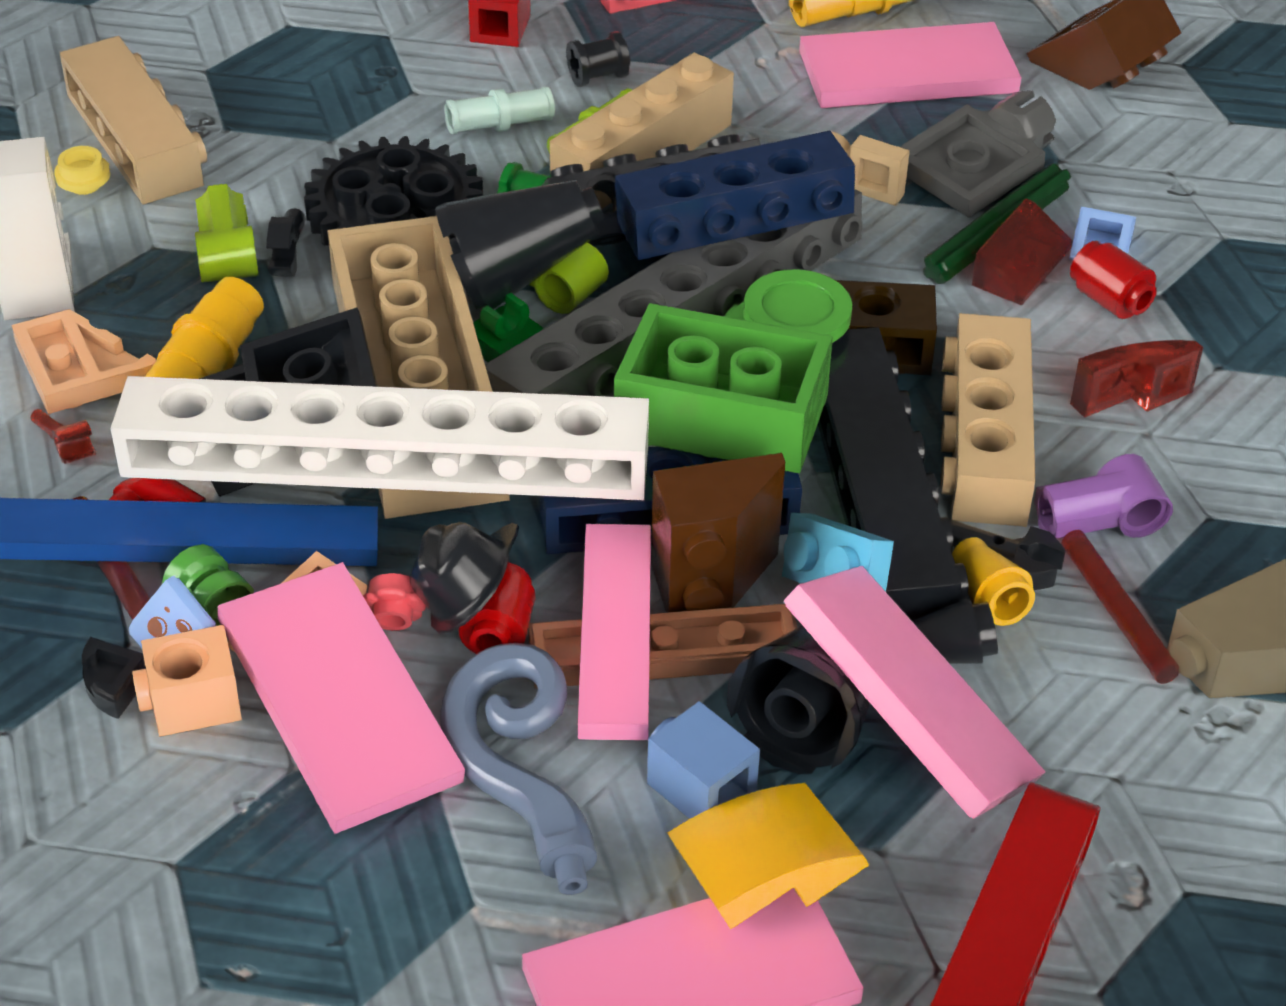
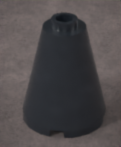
M577 180L451 201L435 207L443 238L451 234L453 236L449 241L453 254L450 256L468 296L475 308L480 310V314L482 308L487 305L495 309L505 302L507 294L512 293L515 295L599 235L596 223L605 219L593 187L581 190Z
M803 625L747 655L740 662L728 682L727 707L731 718L736 713L738 714L747 730L744 737L760 748V757L771 765L796 774H812L816 768L832 765V769L840 765L856 746L870 702Z

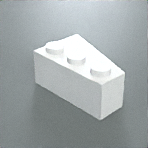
M45 137L0 141V305L4 320L46 316L68 309L74 311L71 243L69 234L63 233L61 220H64L61 202H57L56 183Z

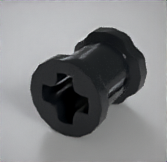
M619 31L610 32L604 40L582 44L579 40L567 43V65L576 86H586L589 84L590 79L609 74H615L618 78L629 75V50L626 41Z

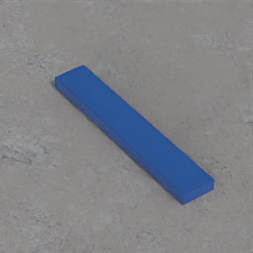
M0 498V559L171 562L179 553L191 546L204 544L212 546L228 564L301 565L313 553L318 551L335 564L343 562L345 566H377L378 506Z

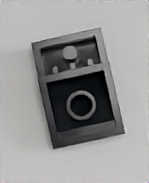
M358 307L240 345L243 359L242 365L199 378L378 387ZM211 481L219 497L255 484Z

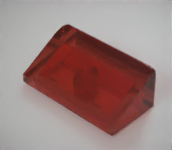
M1026 198L978 250L975 258L972 285L1023 305L1072 248L1073 240L1036 203Z

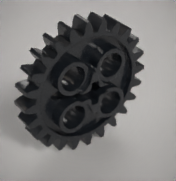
M403 136L398 144L390 145L386 137H380L379 144L375 147H371L363 140L358 141L359 151L356 152L342 147L339 149L340 160L324 157L322 159L323 169H312L311 182H306L304 185L306 220L310 221L312 234H321V242L324 246L329 245L327 230L436 216L435 207L441 204L483 196V178L477 176V166L475 164L466 165L464 153L450 156L449 145L447 144L432 150L430 149V139L426 138L417 146L410 145L408 136Z

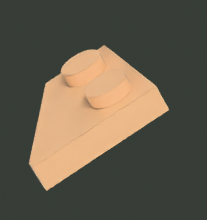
M70 309L12 325L15 343L48 414L76 408L85 403L120 394L123 392L127 376L144 377L157 361L155 357L148 353L138 359L124 351L121 338L105 329H97L91 326L88 319Z

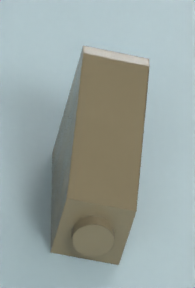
M1286 559L1177 609L1165 655L1172 661L1177 671L1189 678L1208 698L1286 693Z

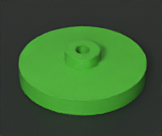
M799 269L781 270L764 275L750 285L744 297L743 315L746 321L833 336V343L841 338L850 326L852 300L847 290L840 283L824 274Z

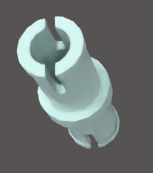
M547 86L540 89L506 93L504 89H494L489 92V96L461 100L451 99L446 100L445 120L450 134L491 127L497 132L507 131L512 124L540 120L549 121L553 119L552 117L555 114L553 95Z

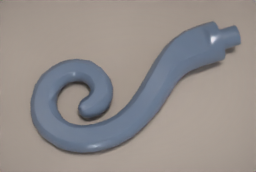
M508 643L486 648L471 657L453 675L449 682L441 705V729L464 766L465 777L482 791L520 814L527 821L533 835L540 870L546 876L557 878L558 889L562 894L574 895L581 893L588 886L586 872L594 867L597 861L593 835L585 816L573 799L559 786L491 750L484 743L477 726V713L480 702L492 687L506 680L526 678L533 681L538 688L536 697L530 703L523 707L511 706L509 700L504 696L495 694L486 701L485 715L488 725L500 736L509 739H528L539 735L550 728L563 714L568 692L565 675L560 665L546 651L534 645Z

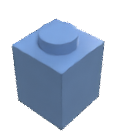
M699 701L677 718L670 717L661 722L648 738L647 784L690 819L716 805L757 791L760 748Z

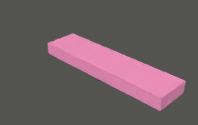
M586 524L578 739L648 740L651 525Z

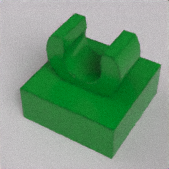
M512 293L506 295V304L496 310L488 305L482 308L480 319L473 322L483 359L487 362L545 329L529 318V306Z

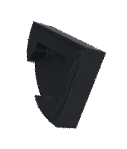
M90 637L82 653V672L87 694L101 711L119 719L136 696L132 671L146 668L143 653Z

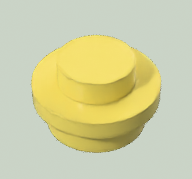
M75 146L66 149L59 155L54 175L56 183L62 189L75 194L85 195L97 191L109 180L110 167L98 149L90 146Z

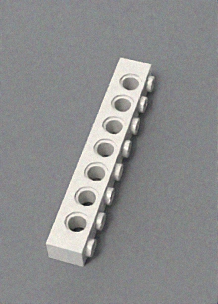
M127 376L110 429L120 477L644 500L648 457L649 398Z

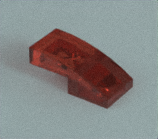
M1196 340L1149 341L1118 346L1079 358L1070 404L1086 418L1131 398L1146 412L1193 392L1204 347Z

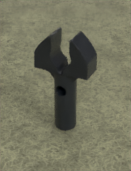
M292 208L286 211L284 217H271L266 249H272V258L267 266L268 272L272 276L294 277L296 274V244L306 222L305 214L300 209Z
M955 520L950 521L953 532V547H956L967 538H980L989 548L1026 570L1032 577L1034 590L1046 589L1055 585L1057 570H1062L1065 549L1049 531L1031 526L1025 537L1010 539Z

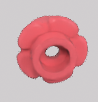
M388 573L373 577L368 584V593L363 595L378 623L384 630L399 631L407 629L412 625V621L422 617V612L426 609V605L412 589L410 576Z

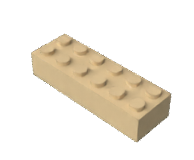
M437 216L327 230L332 280L338 310L341 313L358 307L378 387L493 392L462 282L450 256L453 254L449 237L443 238ZM378 489L385 519L510 500V494Z

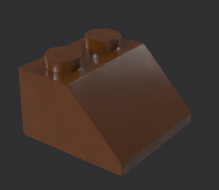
M1112 0L1085 13L1026 54L1032 63L1088 90L1108 81L1112 88H1116L1140 74L1136 65L1139 64L1141 68L1146 67L1168 54L1165 45L1182 32L1165 0Z
M782 453L653 471L651 566L666 613L734 608L777 557L786 463Z

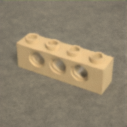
M959 313L956 337L945 336L943 347L942 372H953V375H945L943 382L941 408L942 411L952 412V416L944 415L941 452H951L952 457H943L940 493L952 495L951 520L1027 527L1035 486L1031 319Z

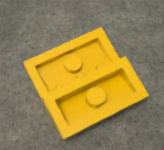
M806 783L781 785L736 797L688 819L667 832L671 841L730 929L792 888L805 906L808 907L869 866L861 851Z

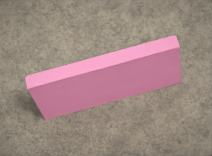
M995 22L800 36L799 52L820 108L1010 94L1020 90L1021 75Z
M343 562L218 605V621L220 625H224L229 642L334 834L463 783L464 766Z
M863 566L799 584L784 600L785 606L969 817L974 819L1025 791L1030 782L1035 783L1046 773Z
M793 888L732 929L729 928L711 899L707 898L522 954V970L537 1006H853L862 1002L864 988L819 901L817 900L806 907Z

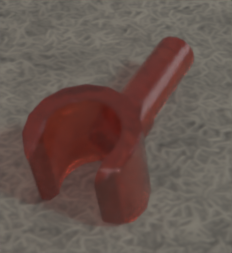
M36 409L31 413V421L54 440L62 463L68 464L97 454L89 437L92 435L87 420L64 426L41 409Z

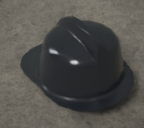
M463 522L453 523L449 526L438 524L426 530L421 540L419 555L410 573V584L414 592L431 611V627L438 633H449L465 625L481 611L493 596L504 577L509 553L519 532L517 524L511 523L503 526L491 535Z

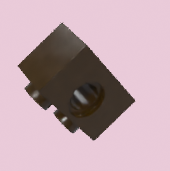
M835 280L847 290L852 300V315L848 330L879 327L886 351H894L896 354L898 374L931 375L937 334L935 285Z

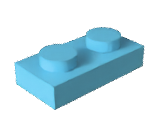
M791 513L788 537L784 544L782 577L802 584L863 566L886 592L894 541L812 513Z

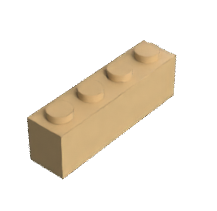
M120 36L59 52L69 99L143 205L204 186L201 164L207 162V154L202 138L197 131L190 132L186 127L179 106L177 104H169L160 81L157 78L151 79L149 77L143 59L138 52L132 53Z
M695 52L550 140V171L571 164H582L584 171L603 168L605 160L624 154H635L636 161L656 158V151L678 144H687L689 151L694 150L731 126L734 72L712 62L705 56H700ZM595 191L602 209L612 203L607 194Z

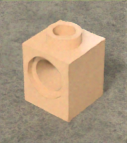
M224 625L141 641L146 668L132 671L140 712L154 709L159 737L242 720L235 674Z

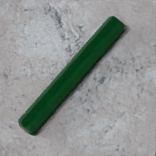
M1057 164L1048 165L925 256L924 262L926 267L923 268V273L926 278H933L937 284H945L1068 191V180L1071 179L1068 169L1061 170Z

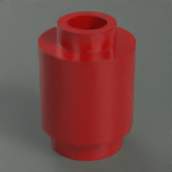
M1099 241L1087 243L1076 254L1070 267V276L1076 281L1077 289L1120 319H1127L1133 315L1142 314L1155 299L1157 292L1155 272L1112 243L1102 244Z
M508 562L504 577L493 596L480 612L465 625L459 627V637L462 643L474 654L500 644L525 643L536 594L531 578L523 568Z

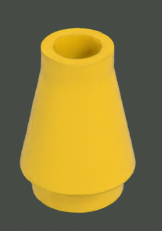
M977 537L967 538L955 547L952 556L955 563H963L968 578V595L972 604L987 601L992 612L994 624L1000 626L1014 624L1028 614L1035 601V592L1032 577L1026 570L989 548L982 539Z

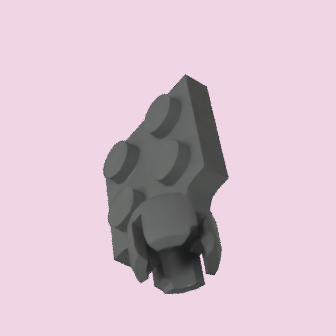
M1030 90L1011 94L997 103L991 110L981 111L967 104L899 146L900 148L910 150L906 178L969 218L1044 169L1045 151L1043 149L1055 138L1051 134L1056 122L1053 110L1042 96L1023 108L1019 107L1035 97L1034 91Z

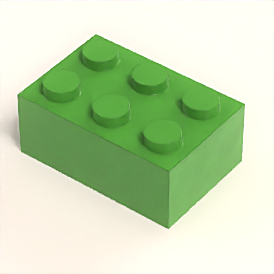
M649 303L614 377V397L649 398L648 446H659L726 460L782 453L786 461L785 471L800 474L828 396L833 336Z

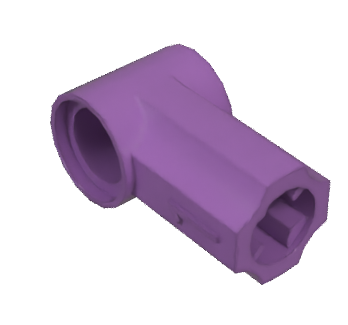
M1124 454L1113 458L1098 471L1096 476L1036 487L1034 499L1039 528L1049 531L1056 539L1118 526L1126 536L1132 538L1145 537L1161 529L1169 521L1173 513V504L1143 457L1136 454Z

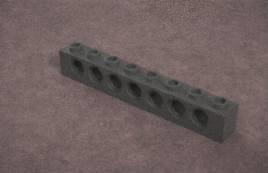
M855 189L854 213L670 253L486 363L485 367L492 391L614 396V377L649 303L725 316L732 306L741 304L744 301L747 289L762 276L781 270H814L861 240L863 227L862 192Z

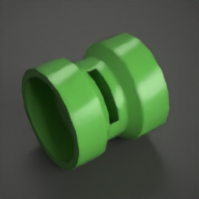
M204 544L191 546L179 553L170 562L162 580L163 584L165 580L173 575L179 578L214 620L215 626L220 625L218 621V605L254 593L252 586L238 572L229 570L227 561L212 546Z

